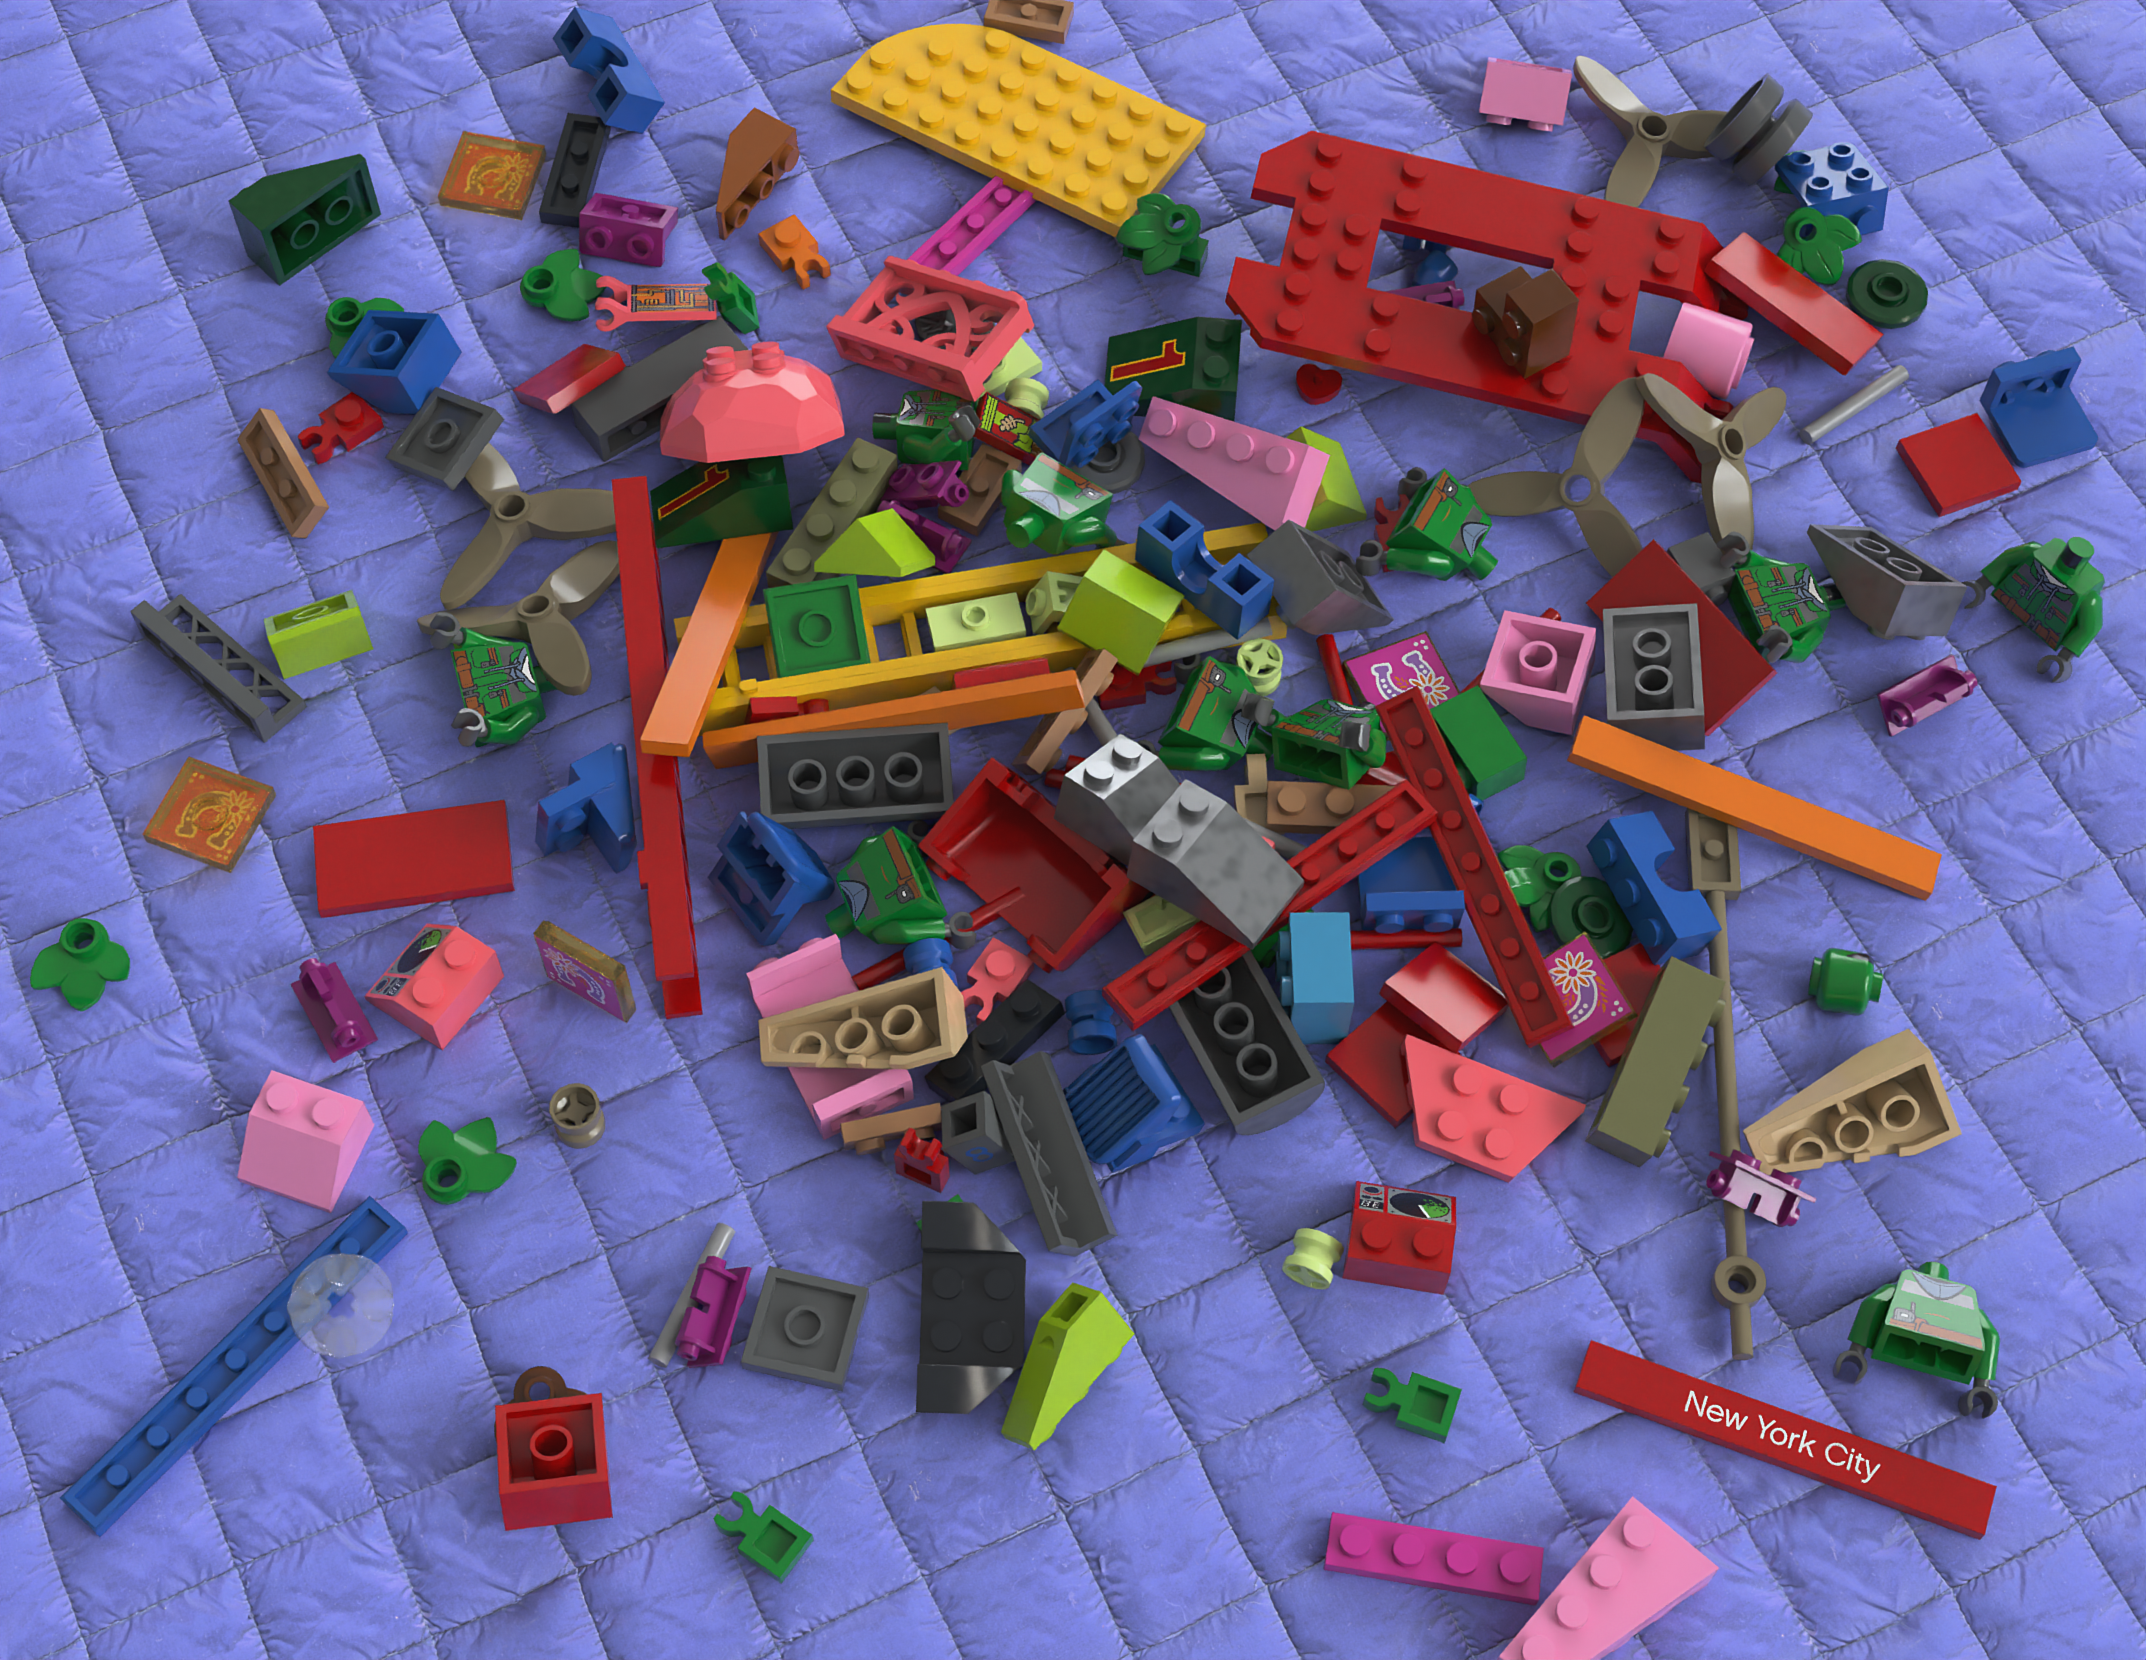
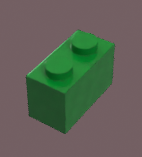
M1478 685L1430 709L1468 794H1474L1483 801L1524 780L1527 757Z

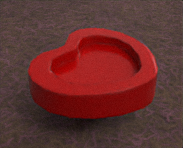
M1309 363L1300 366L1296 373L1295 384L1299 395L1306 403L1319 405L1332 400L1338 395L1342 386V376L1336 370H1322L1316 365Z

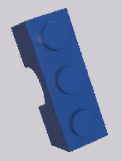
M574 7L554 35V42L569 67L583 70L598 80L587 96L603 123L643 134L665 104V101L613 17Z
M1169 500L1138 525L1135 560L1166 585L1185 595L1184 599L1235 639H1240L1269 614L1274 579L1240 553L1225 565L1216 561L1204 543L1203 534L1205 526L1173 501Z
M1653 811L1608 819L1586 845L1594 863L1599 868L1617 903L1622 908L1654 965L1665 963L1671 956L1680 960L1699 955L1722 930L1699 889L1687 892L1676 891L1664 884L1658 877L1656 871L1674 852L1675 848Z

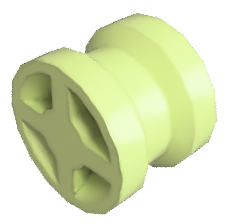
M1015 378L1006 385L1005 398L1007 403L1041 420L1044 417L1042 409L1048 404L1049 391L1046 386L1034 379Z
M1258 638L1245 642L1238 650L1236 664L1244 669L1257 694L1267 696L1273 693L1280 684L1283 664L1282 651L1275 643L1267 639ZM1264 669L1263 673H1258L1259 670Z
M1310 1228L1298 1229L1293 1239L1295 1250L1292 1255L1286 1257L1282 1266L1283 1272L1290 1279L1301 1285L1314 1289L1329 1288L1333 1279L1332 1265L1340 1261L1344 1247L1335 1238L1321 1231Z

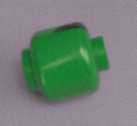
M1829 948L1823 953L1822 958L1814 957L1808 995L1815 996L1816 1005L1822 1010L1859 1016L1865 1012L1869 1001L1879 1002L1883 973L1874 972L1873 958L1867 953Z

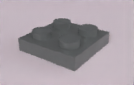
M436 387L385 458L397 469L454 491L484 447L492 439L504 418L494 408Z
M768 1266L742 1355V1369L843 1392L868 1302L869 1289Z

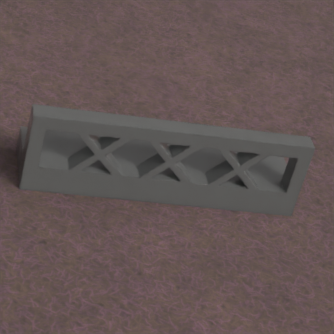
M182 594L178 595L159 612L145 600L130 611L142 637L264 743L307 707L304 699ZM182 612L192 619L191 633H182L171 623ZM199 644H221L223 646L222 659H212L199 647ZM250 669L254 673L253 686L242 685L230 674V670ZM281 696L288 703L272 716L269 707L260 700L261 697Z
M1039 1051L1012 1066L995 1060L982 1065L983 1075L1048 1251L1075 1257L1118 1236L1050 1055Z

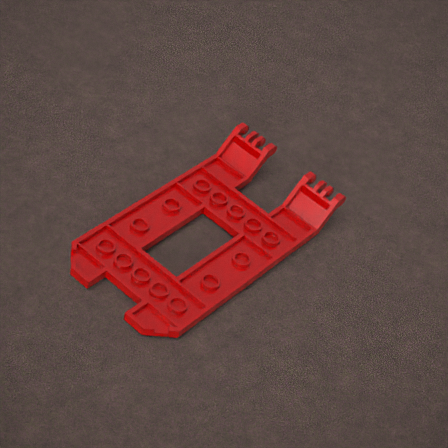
M1316 131L1307 132L1261 154L1250 199L1293 209L1280 266H1275L1236 256L1225 303L1234 315L1240 314L1250 327V336L1260 348L1585 426L1597 406L1617 383L1627 378H1637L1647 373L1655 374L1674 385L1700 408L1720 420L1725 418L1734 409L1731 403L1712 398L1682 362L1629 350L1639 291L1679 300L1682 304L1684 302L1739 320L1747 318L1749 306L1704 272L1710 260L1724 249L1704 223ZM1379 229L1549 270L1553 269L1579 299L1569 355L1524 379L1514 366H1509L1504 362L1498 347L1491 338L1478 331L1473 322L1472 312L1367 288ZM1645 402L1644 413L1635 437L1656 442L1691 481L1701 483L1702 464L1699 462L1691 443L1671 428Z

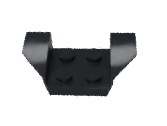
M922 1201L921 1249L923 1251L920 1359L919 1364H917L916 1413L969 1414L1011 1374L1024 1365L1026 1259L975 1203Z

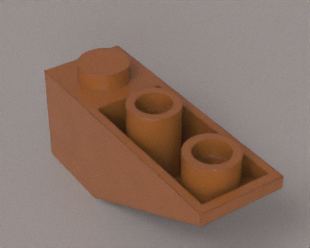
M755 107L730 133L716 206L719 238L724 241L736 228H741L745 224L751 210L760 200H765L769 197L774 184L785 172H790L799 159L796 128Z

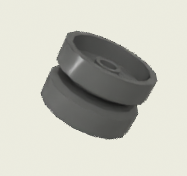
M1768 73L1762 76L1740 97L1716 125L1704 143V148L1719 161L1729 159L1741 149L1733 162L1732 172L1747 186L1758 181L1788 152L1813 116V113L1797 99L1787 101L1775 111L1783 98L1784 88Z

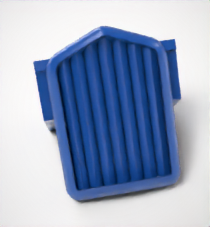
M611 742L571 763L568 786L538 802L535 842L544 856L556 850L560 852L571 850L584 839V835L589 834L616 874L627 868L637 846L627 748L624 744L619 743L614 746Z
M744 811L737 814L716 846L723 855L707 877L762 947L776 944L803 904L827 900L835 890L834 880L818 854L794 831L759 812H752L749 817Z
M1136 1034L1124 1039L1104 1059L1092 1064L1063 1090L1088 1159L1099 1165L1107 1164L1112 1173L1152 1159L1158 1148L1197 1135L1205 1125L1202 1117L1155 1044L1149 1045L1142 1034Z

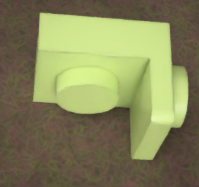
M1050 571L1044 574L1036 586L1028 592L1026 598V612L1030 615L1033 633L1043 634L1053 621H1061L1083 577Z

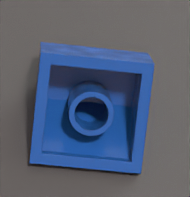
M368 310L327 371V374L335 382L386 413L416 415L436 387H440L462 351L438 313Z

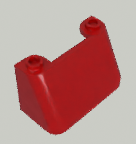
M992 757L919 843L918 847L929 856L925 864L936 875L946 882L951 876L964 882L987 904L1019 886L1026 898L997 911V913L1027 939V944L1032 948L1027 956L1037 966L1048 974L1053 969L1064 972L1125 918L1123 912L1140 904L1151 891L1127 878L1128 868L1116 858L1055 820L1054 815L1057 806L1018 773Z

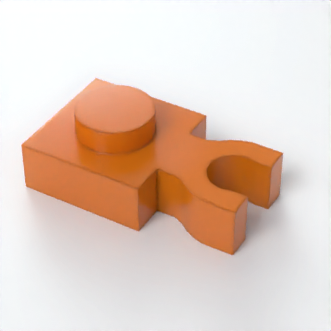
M795 214L758 233L760 246L782 272L790 268L795 270L796 281L803 290L810 287L807 271L816 270L823 279L831 275L830 264L823 256L818 254V242Z

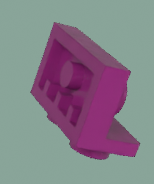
M595 193L580 212L579 251L593 256L661 267L665 261V240L678 223V207Z

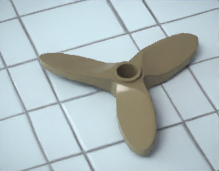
M1579 55L1576 57L1573 72L1578 83L1594 104L1615 124L1626 139L1627 144L1614 165L1606 185L1603 200L1639 208L1652 187L1663 156L1686 159L1714 157L1704 148V143L1716 125L1725 116L1726 111L1689 110L1664 116L1642 104L1630 89L1604 66L1585 56Z
M1650 373L1637 377L1635 382L1638 390L1650 407L1671 428L1691 443L1695 449L1696 456L1702 464V497L1714 542L1718 543L1732 531L1738 532L1745 537L1750 550H1752L1754 541L1752 488L1744 457L1746 450L1762 441L1779 422L1786 406V393L1778 387L1759 391L1745 398L1725 418L1720 420L1704 411L1682 391L1663 378ZM1720 549V551L1724 555L1726 552Z
M1636 377L1627 378L1617 383L1600 402L1580 436L1572 467L1566 469L1562 474L1519 471L1502 473L1470 483L1468 487L1471 488L1482 510L1491 516L1521 517L1567 508L1574 512L1586 542L1600 564L1614 577L1643 549L1626 518L1604 496V483L1625 458L1637 434L1644 413L1646 400L1638 390L1635 382ZM1581 478L1588 479L1591 485L1588 497L1583 501H1573L1570 496L1572 484Z
M488 442L467 471L465 479L478 499L489 510L490 516L478 535L454 563L440 590L441 602L445 610L456 609L465 604L494 577L512 551L522 542L532 537L571 540L616 532L613 491L590 488H560L529 495L521 491L517 478L505 458Z
M617 541L597 542L578 552L550 573L536 593L530 594L509 605L467 607L434 612L418 618L419 629L422 633L433 635L437 629H432L429 624L436 614L447 612L457 618L460 628L464 627L488 636H504L524 640L532 644L538 666L545 677L558 690L567 695H582L590 686L592 670L585 645L570 621L589 609L618 576L620 570Z

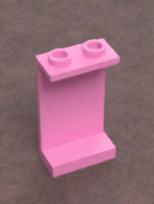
M836 934L825 939H811L801 945L798 951L780 959L776 957L766 959L756 965L753 971L746 973L750 995L762 1019L859 991L842 959L840 940ZM787 1067L823 1140L840 1133V1123L878 1116L914 1099L912 1078L907 1069Z

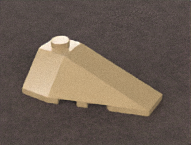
M943 967L758 1020L761 1062L764 1066L912 1069L956 1056L968 1038L963 995Z
M1909 1028L1861 1050L1743 1130L1752 1156L1762 1162L1759 1171L1767 1175H1771L1773 1169L1789 1173L1818 1169L1824 1163L1851 1159L1853 1163L1870 1161L1871 1156L1896 1153L1899 1157L1917 1155L1962 1134L1931 1051Z

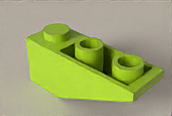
M1072 1282L1039 1320L1001 1429V1433L1006 1439L1035 1451L1041 1443L1052 1436L1056 1425L1074 1404L1086 1396L1091 1384L1108 1365L1117 1360L1122 1352V1348L1133 1337L1134 1332L1102 1292Z

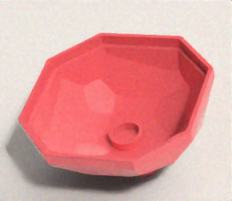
M777 342L756 343L752 345V350L734 351L733 347L729 346L713 347L706 350L707 357L702 360L703 369L693 374L672 395L661 417L660 448L661 455L705 463L802 453L845 436L840 400L829 375L808 361L785 356L784 351L779 349V343Z

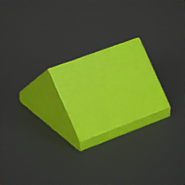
M1301 426L1287 436V439L1310 445L1330 455L1305 528L1314 532L1366 520L1367 514L1341 444Z
M891 508L857 518L814 562V572L903 577L934 566L935 556L895 510Z
M1103 550L1083 576L1057 630L1092 650L1106 649L1119 659L1116 664L1139 676L1185 595L1110 552Z
M352 590L263 619L267 638L284 679L373 650Z

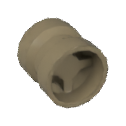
M573 1083L559 1088L553 1094L549 1103V1113L559 1139L566 1146L575 1149L594 1145L605 1131V1117L596 1092L587 1085Z

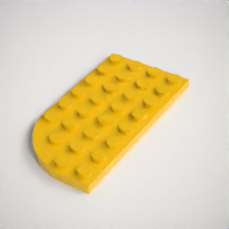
M929 25L888 37L868 49L831 89L832 103L993 179L995 176L1003 179L1004 185L1021 193L1027 190L1033 193L1032 198L1115 238L1126 220L1140 214L1137 207V199L1147 194L1159 193L1205 137L1206 124L1013 34L981 25Z

